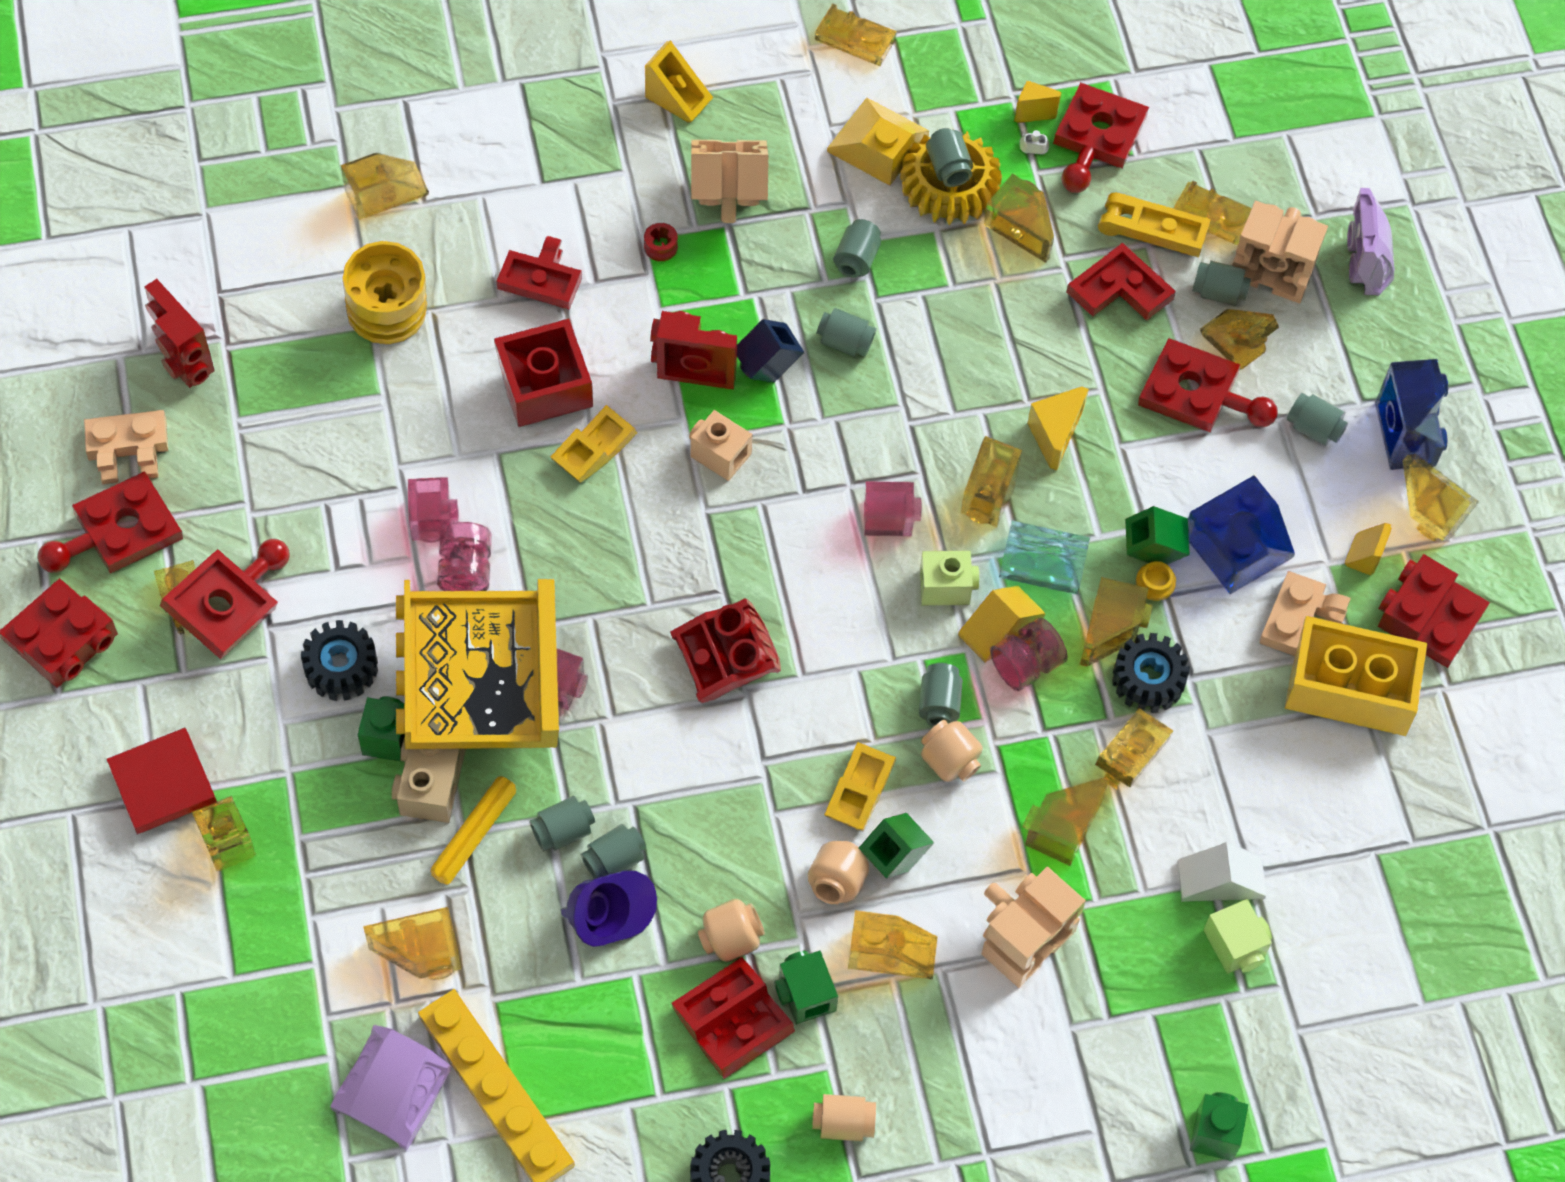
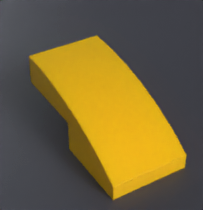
M605 405L582 432L576 428L550 457L581 483L618 454L637 434V431L609 406Z
M857 742L843 777L840 776L824 815L864 831L892 772L896 757Z

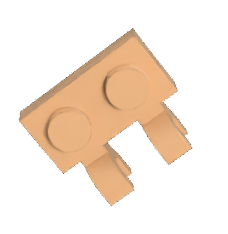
M164 410L84 419L86 454L89 461L97 460L98 471H101L102 484L118 483L117 457L137 455V462L141 466V473L145 471L149 479L159 478L157 452L168 451L167 421Z
M1288 571L1262 632L1260 644L1295 656L1305 616L1314 617L1317 615L1328 621L1343 624L1351 598L1333 593L1326 596L1324 595L1326 584Z

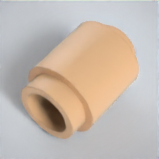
M823 1094L822 1103L814 1102L812 1129L821 1130L820 1139L863 1141V1137L874 1138L876 1102L865 1101V1097Z

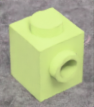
M922 551L920 563L921 606L970 605L972 590H979V567L972 566L971 551Z
M1248 899L1210 914L1203 930L1227 974L1238 969L1245 973L1259 967L1265 962L1264 958L1272 944V933L1264 918L1257 917Z

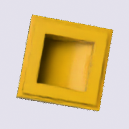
M1026 81L1017 102L1014 122L1023 123L1056 119L1062 92Z
M1383 523L1358 532L1352 541L1345 565L1370 576L1372 573L1374 574L1391 533V524Z

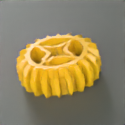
M968 131L962 137L973 163L972 177L960 186L947 187L943 181L937 178L926 149V143L930 137L925 134L920 144L913 143L910 152L906 153L903 158V169L900 172L903 196L908 197L910 207L919 206L918 212L920 217L930 213L934 223L941 217L946 218L949 226L955 218H958L965 224L969 215L978 220L982 210L989 211L993 201L998 197L999 185H1001L1002 181L1001 170H999V158L993 157L992 147H983L982 138L974 141L970 140Z

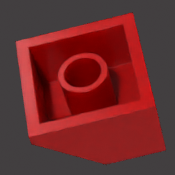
M570 319L494 338L506 393L518 427L593 407L592 381Z

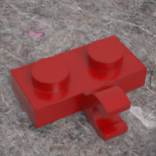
M546 236L538 258L509 250L496 284L499 290L570 310L582 280V270L559 264L563 254V250L559 249L562 240Z

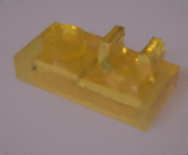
M832 4L815 31V40L881 67L896 41L897 31L865 18H859L855 16L853 11L847 13L839 10L837 5Z
M1191 181L1187 183L1173 209L1210 219L1208 233L1238 245L1252 208L1228 197L1220 196L1212 188L1209 191L1198 186L1196 181Z
M1139 708L1097 759L1095 765L1106 772L1103 781L1116 790L1121 782L1131 787L1167 744L1174 730Z

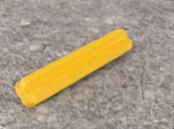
M503 776L495 779L432 865L431 875L437 881L445 885L452 882L516 794V785Z

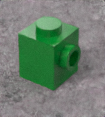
M1152 506L1125 519L1127 556L1147 563L1159 561L1168 565L1190 555L1188 518Z
M383 696L379 699L367 697L357 734L362 755L403 762L401 761V748L405 734H396V709H405V703L389 696Z
M903 813L883 819L859 846V849L887 879L909 872L934 842L908 813Z
M821 950L810 954L808 951H799L789 955L783 963H780L779 979L774 981L775 990L781 1005H789L796 1025L837 1011L838 994Z
M1215 1092L1212 1095L1205 1094L1197 1109L1189 1151L1233 1161L1241 1147L1249 1104L1238 1102L1237 1097L1228 1093Z

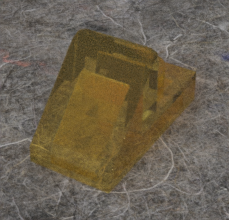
M1226 309L1201 327L1200 332L1227 360L1241 364L1240 369H1243L1265 353L1266 346L1264 343L1268 339L1267 336L1277 330L1279 326L1274 314Z
M232 796L192 812L216 871H221L256 855L249 832Z

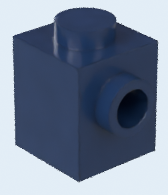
M762 319L737 344V357L741 362L740 368L743 373L753 380L774 383L805 353L787 323Z

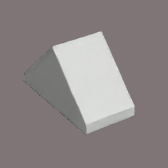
M1225 842L1180 858L1177 861L1181 902L1266 898L1262 857L1233 844Z

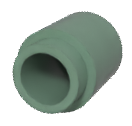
M949 128L935 131L927 141L926 149L937 178L943 181L947 187H957L966 183L972 177L973 163L961 132Z
M857 219L846 228L833 257L835 265L843 275L856 278L868 274L881 245V231L877 225L868 220Z
M1211 260L1210 264L1200 262L1192 291L1201 293V298L1236 306L1238 299L1246 300L1251 278L1244 277L1246 269Z
M834 308L831 314L824 312L816 334L822 336L821 344L853 357L857 354L866 357L877 328L870 326L869 321Z
M1301 393L1286 419L1294 424V429L1324 446H1327L1331 440L1337 443L1348 426V422L1343 420L1346 412L1314 394L1309 397Z
M947 663L931 664L922 676L919 716L933 727L942 720L950 723L960 718L963 680L959 676V669L956 666Z
M572 796L537 812L538 817L529 821L532 832L544 852L550 848L556 851L590 835V825L595 823V818L586 800L578 802L576 797Z
M620 824L588 844V850L581 853V858L591 876L596 879L626 871L644 860L642 850L646 849V844L635 827L627 829L625 825Z

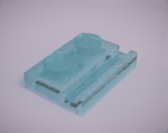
M1011 521L999 578L1078 595L1090 537Z

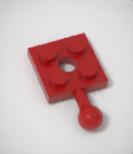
M1080 82L1058 127L1053 142L1055 145L1080 153L1076 162L1068 165L1062 172L1061 181L1064 188L1072 193L1085 191L1091 183L1089 168L1093 159L1123 169L1147 118L1149 107ZM1098 121L1105 122L1110 127L1099 129L1093 123Z
M1168 338L1139 396L1138 406L1210 433L1223 406L1247 414L1250 423L1260 428L1270 426L1278 416L1277 405L1272 399L1261 396L1250 400L1230 392L1239 374L1241 364ZM1190 379L1196 381L1200 387L1190 391L1183 389L1179 383Z
M144 471L73 504L74 515L85 533L64 544L59 541L46 542L40 547L37 559L39 565L45 571L58 573L66 569L71 557L94 547L111 574L182 540L183 534ZM125 516H134L139 520L131 528H121L117 525V522Z
M279 539L264 541L258 548L257 559L244 571L217 549L162 598L160 607L219 659H222L276 609L278 601L259 586L256 581L268 570L276 571L282 569L289 561V548ZM212 597H222L229 603L230 609L217 611L210 606L208 600Z

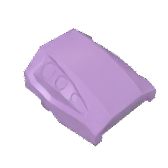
M1360 188L1353 207L1354 221H1350L1347 232L1348 251H1356V253L1353 252L1350 258L1349 280L1350 283H1364V295H1380L1394 280L1395 267L1391 226L1371 189Z
M373 1025L371 1035L358 1060L334 1097L330 1106L331 1110L338 1114L341 1112L392 1139L399 1144V1147L408 1150L428 1117L438 1093L451 1071L450 1064L429 1048L397 1031Z

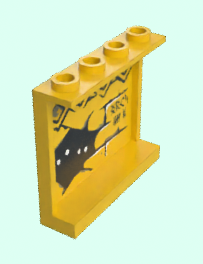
M538 579L537 591H410V580H404V595H396V620H404V632H396V658H404V670H396V696H405V709H396V734H405V749L557 748L559 716L554 579Z

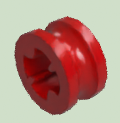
M667 223L650 225L644 233V251L646 255L655 261H667L676 255L678 250V234L675 228ZM660 238L667 239V245H664L663 242L661 243L662 246L654 245V239L660 242Z

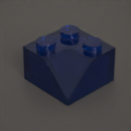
M1438 359L1391 362L1375 401V406L1390 470L1436 466L1442 452L1447 449V432L1444 427H1440L1438 415L1442 399L1448 394V380L1446 374H1441Z
M1255 475L1189 513V543L1229 594L1280 566L1295 555L1279 505Z

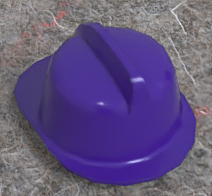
M635 870L621 871L593 880H585L575 886L569 895L567 907L560 909L561 915L568 919L583 943L592 947L604 946L631 938L643 932L651 923L656 912L657 893L654 884L646 875Z

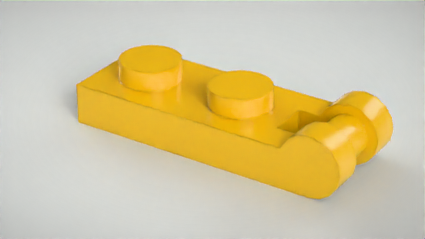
M1115 192L1107 197L1105 203L1107 212L1101 216L1098 229L1101 233L1108 236L1119 234L1199 258L1211 220ZM1129 214L1132 215V218L1129 219L1121 215Z

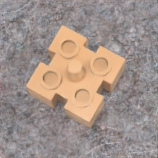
M691 140V199L699 200L701 205L715 206L721 204V221L723 223L736 222V199L737 204L741 206H756L760 204V200H768L767 140H737V142Z
M1255 200L1242 231L1232 266L1246 269L1244 277L1251 278L1250 286L1257 288L1260 283L1273 288L1272 294L1301 303L1328 225L1319 223L1310 217H1302L1300 210L1297 208H1288L1284 215V210L1279 207Z
M1048 866L1038 876L1031 873L1020 883L1015 891L1019 895L1016 900L995 882L990 884L984 892V896L997 907L986 920L989 925L983 933L986 941L984 942L981 955L1018 988L1042 966L1043 961L1051 953L1054 954L1076 932L1080 920L1078 916L1082 913L1086 902L1082 896Z

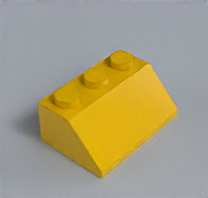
M1305 616L1290 674L1285 709L1406 736L1418 711L1427 643Z

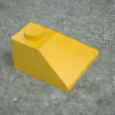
M866 97L827 147V152L890 186L900 174L901 169H903V158L906 153L910 152L913 143L920 144L924 134L929 136V130Z

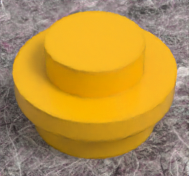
M1159 561L1150 562L1138 571L1136 587L1145 598L1161 601L1170 597L1174 592L1176 576L1167 564Z

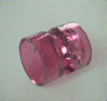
M455 522L445 525L440 530L439 555L442 559L438 562L437 585L441 590L487 591L489 589L491 564L488 560L491 558L492 533L487 527L473 522Z
M1041 617L1018 630V637L1013 634L1009 635L990 648L991 659L996 670L1006 684L1015 691H1021L1037 681L1040 677V672L1047 674L1067 662L1068 659L1067 650L1060 635L1046 619Z

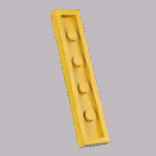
M451 990L418 1011L419 1019L530 1181L553 1182L575 1167L574 1160L456 990Z

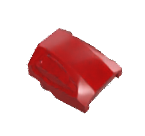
M746 598L734 604L725 605L720 609L705 612L670 631L672 639L677 642L698 692L696 693L697 699L701 703L715 700L733 689L746 685L766 674L779 673L781 671L780 658L765 623L752 602Z

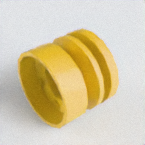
M379 241L369 243L353 252L345 264L342 278L346 313L352 328L359 336L373 343L380 344L402 342L416 334L425 321L427 311L426 276L422 261L411 249L396 242Z

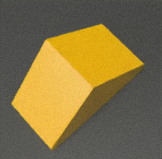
M671 40L666 41L645 65V98L682 120L692 122L713 99V96Z
M1081 386L1031 403L1027 424L1051 469L1057 471L1085 409L1088 388Z
M1019 586L995 589L989 593L960 629L958 636L986 663L1044 618L1045 612Z

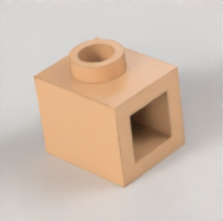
M713 410L705 421L700 419L690 432L691 458L729 481L752 454L753 434Z

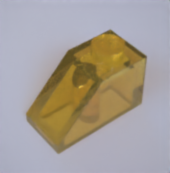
M373 153L340 165L345 193L359 220L429 195V190L413 161L381 153Z
M1012 173L987 203L984 225L1046 263L1051 256L1054 234L1044 192L1039 190L1032 182L1022 180Z
M984 437L963 494L960 513L967 515L976 523L998 526L1015 490L1022 450L990 437Z
M1408 454L1403 460L1410 517L1419 523L1416 529L1432 541H1436L1438 538L1441 541L1449 540L1479 501L1419 455Z
M1101 577L1080 665L1088 667L1120 650V648H1124L1125 642L1130 638L1135 642L1139 627L1147 629L1153 605L1146 604L1149 588Z
M1099 778L1046 794L1040 808L1032 805L1025 819L1023 828L1029 830L1025 845L1071 866L1105 798L1110 781Z
M448 907L363 926L369 950L419 979L428 977L431 980H439L451 976L455 970L462 969Z
M855 910L848 969L933 980L938 936L896 915Z

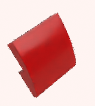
M186 727L107 758L137 835L217 802Z
M743 957L671 1003L672 1008L685 1028L723 1079L795 1032L793 1022L768 994L766 984Z

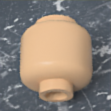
M942 720L921 740L924 745L921 752L923 760L945 782L953 781L958 777L965 782L981 767L977 759L980 757L983 747L960 721L947 723L946 720Z
M830 841L823 844L808 870V882L814 894L823 902L828 904L847 903L854 900L858 895L869 873V862L855 844L848 841Z
M732 899L707 910L703 915L704 929L698 931L705 952L708 955L715 952L718 958L725 962H730L757 950L760 945V936L765 935L761 920L752 903L745 905L739 899Z

